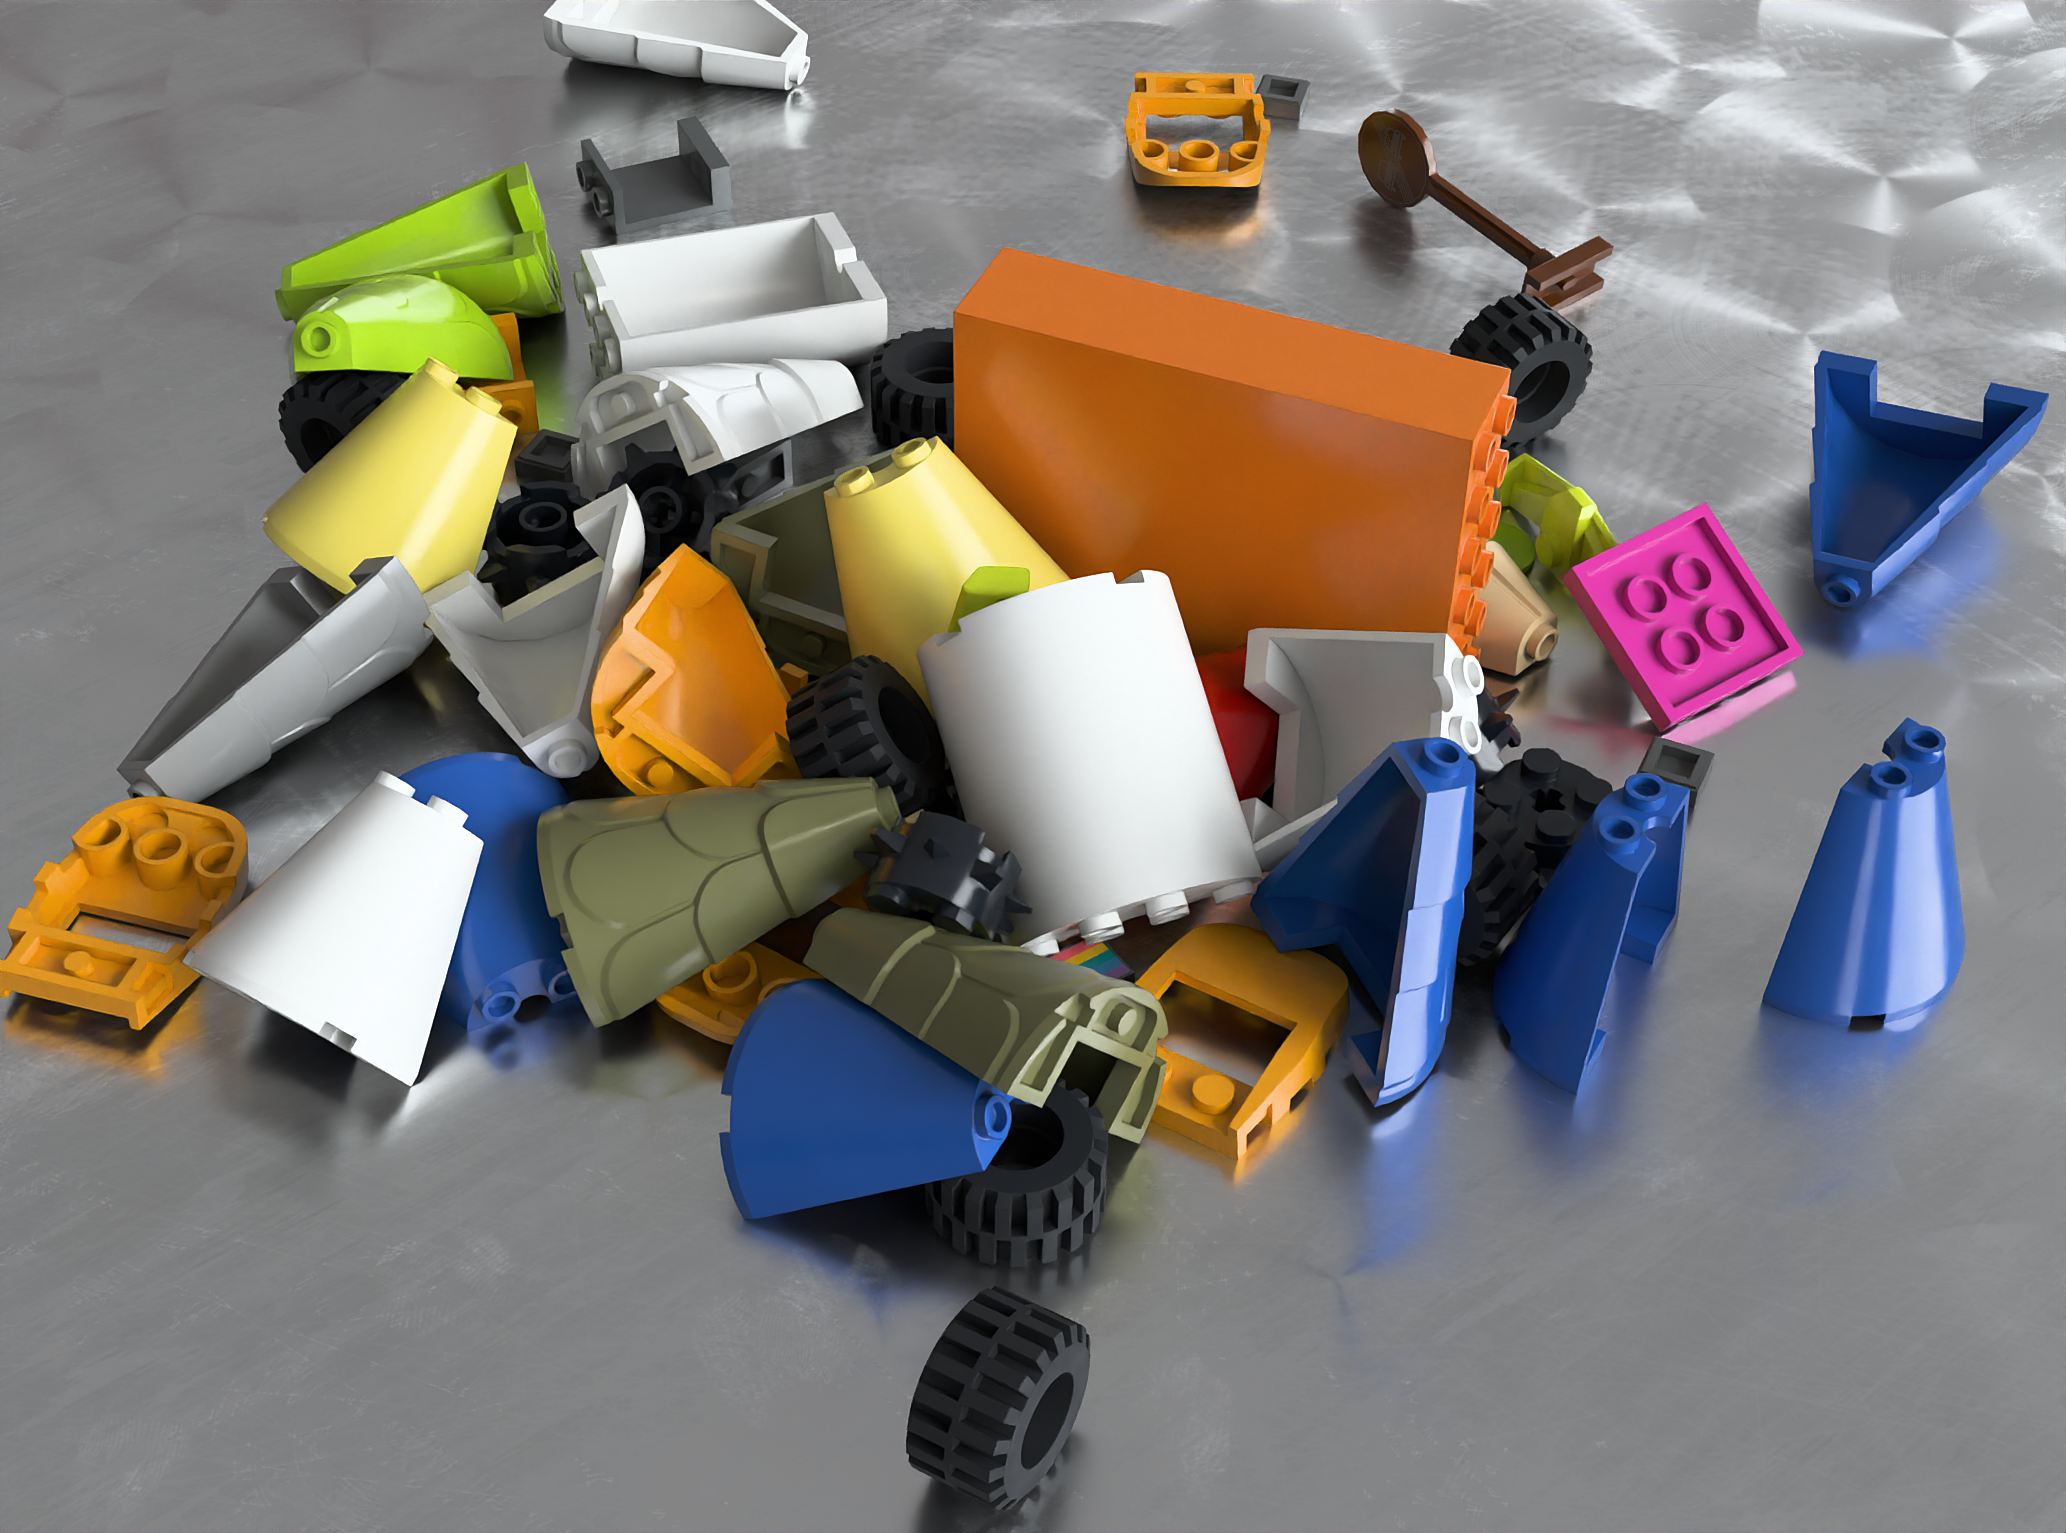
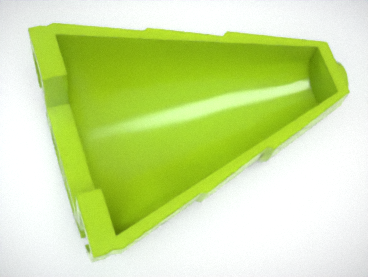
M526 162L510 168H504L439 199L424 203L376 227L357 232L283 267L281 289L275 290L277 305L285 321L293 320L295 325L303 313L318 300L331 296L361 280L395 274L425 276L449 284L467 294V297L474 301L489 316L514 312L516 319L541 318L545 315L563 312L565 309L557 261L548 241V234L545 229L547 225Z
M395 274L364 279L331 296L318 300L298 320L289 344L288 366L289 379H291L292 386L311 372L361 370L414 374L425 364L429 356L457 371L460 376L456 383L460 384L514 381L506 343L491 317L485 314L474 301L467 297V294L439 280L412 274Z

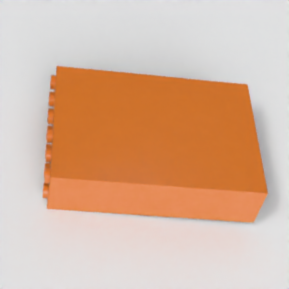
M1003 247L953 311L954 454L1071 580L1112 572L1117 584L1140 570L1158 571L1167 575L1194 657L1234 649L1242 643H1247L1249 630L1256 628L1446 633L1457 645L1463 656L1472 655L1479 662L1481 649L1473 647L1472 641L1473 636L1478 637L1487 611V601L1479 599L1480 588L1484 589L1486 587L1494 563V552L1485 550L1487 538L1492 539L1496 532L1502 508L1501 502L1493 500L1494 488H1499L1503 482L1509 459V451L1500 449L1501 436H1507L1510 431L1517 399L1507 396L1511 369L1007 247Z

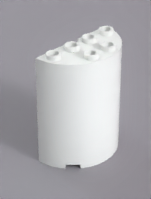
M834 212L580 250L582 270L574 271L573 273L579 304H584L588 326H593L596 343L589 344V352L594 375L599 376L600 382L624 372L641 371L650 367L696 366L703 363L765 364L771 358L835 360L849 368L873 363L874 354L877 350L884 349L883 344L887 342V298L863 260L857 261L855 246Z
M1140 570L1116 584L1113 573L1110 572L1049 585L1011 597L971 613L958 620L961 632L933 634L919 647L917 658L966 822L986 832L981 845L993 851L1001 859L1010 850L1016 856L1022 869L1012 895L1032 907L1033 911L1032 914L1006 912L1014 930L1010 935L1000 934L1003 944L1025 948L1036 955L1044 957L1051 954L1056 955L1060 954L1058 943L1077 937L1084 938L1086 945L1097 944L1125 934L1122 922L1137 916L1147 914L1151 925H1158L1188 915L1190 913L1188 903L1213 896L1216 905H1223L1244 899L1255 893L1252 884L1260 882L1264 878L1167 575L1158 571Z

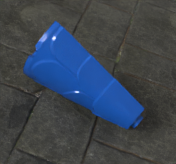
M1822 350L1818 357V362L1814 366L1815 427L1812 428L1815 482L1809 485L1813 574L1817 590L1828 602L1840 607L1861 606L1872 599L1934 543L1939 530L1965 509L1979 495L1982 488L2024 448L2042 420L2048 404L2049 393L1991 382L1984 396L1983 422L1878 402L1877 360Z
M1443 737L1419 738L1391 743L1337 794V804L1299 838V844L1257 885L1256 893L1250 902V907L1279 953L1337 943L1385 1018L1383 1030L1350 1036L1342 1053L1374 1107L1390 1103L1405 1096L1427 1078L1442 1051L1446 1038V1029L1451 1020L1458 937L1461 922L1464 918V889L1472 874L1476 768L1474 762L1468 759V754L1459 744Z

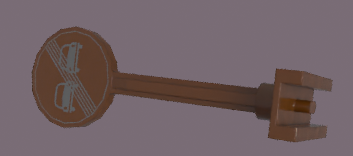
M1384 108L1373 112L1363 121L1358 134V155L1367 180L1384 201L1398 208L1414 207L1429 196L1525 265L1527 272L1525 273L1521 293H1527L1531 297L1534 295L1539 297L1556 312L1603 288L1605 280L1593 271L1596 262L1612 255L1614 246L1606 240L1597 236L1559 256L1546 247L1539 248L1437 173L1432 145L1423 128L1409 114L1396 108Z

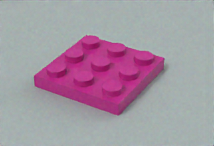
M1706 502L1572 567L1561 577L1659 732L1676 725L1790 665L1804 654V651Z

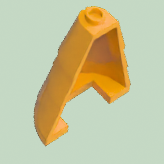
M684 543L662 562L639 587L631 604L608 636L599 654L598 666L592 683L591 716L594 736L605 762L614 775L637 796L684 793L694 789L718 786L754 787L758 780L803 779L789 745L790 740L786 732L785 721L788 720L786 707L787 702L791 701V698L765 651L767 647L731 579Z

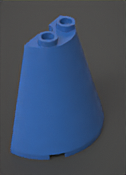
M1907 717L1884 741L1882 752L1891 761L1878 762L1873 766L1864 763L1841 787L1766 986L1762 1003L1796 1017L1828 1024L1849 1025L1851 1016L1879 1015L1883 1023L1903 1019L1926 1009L1939 1000L1955 981L1965 951V927L1944 756L1946 741L1945 737L1937 729L1920 725Z
M493 752L466 753L445 757L421 765L397 777L415 789L411 798L427 805L433 795L462 810L468 815L462 827L484 842L438 1005L469 1032L513 1017L519 1010L521 1001L529 996L537 994L546 995L554 1003L578 995L561 951L569 948L561 936L560 922L557 917L551 918L549 915L537 854V825L542 811L556 805L573 802L562 783L556 777L545 774L541 770L523 765L518 756Z
M1637 773L1629 776L1625 781L1624 787L1613 791L1600 802L1504 948L1494 972L1492 986L1493 1011L1495 1019L1502 1020L1503 1025L1511 1036L1509 1046L1529 1068L1542 1078L1576 1096L1603 1051L1606 1032L1597 1029L1618 953L1626 954L1653 965L1678 920L1690 788L1665 783L1663 779L1650 773Z
M827 978L802 979L783 985L767 996L751 1013L735 1040L727 1062L721 1089L722 1095L731 1096L730 1132L719 1133L722 1161L730 1191L743 1219H758L985 1171L1008 1136L1012 1120L1009 1102L1013 1100L1016 1105H1028V1102L1009 1096L983 1081Z

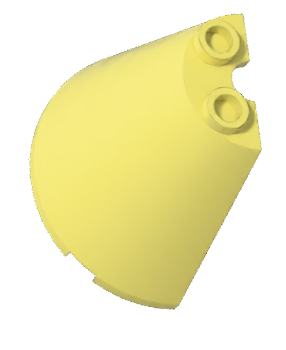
M429 356L424 365L266 510L260 520L265 523L262 529L271 541L294 561L345 595L357 586L349 577V574L367 558L396 555L422 594L466 570H469L474 576L518 427L498 413L503 406L498 400L473 386H470L468 392L464 393L462 387L456 384L460 374L443 362ZM423 622V626H424V627H427L428 629H430V628L425 624V622Z
M938 436L927 441L922 437L909 440L892 451L891 457L894 462L888 467L875 473H871L867 466L853 468L840 475L834 481L835 487L823 492L851 658L853 660L863 654L866 657L873 655L880 658L883 662L889 663L915 689L933 719L936 718L917 658V651L933 634L947 633L962 585L980 566L1025 567L1030 570L1029 591L1071 580Z

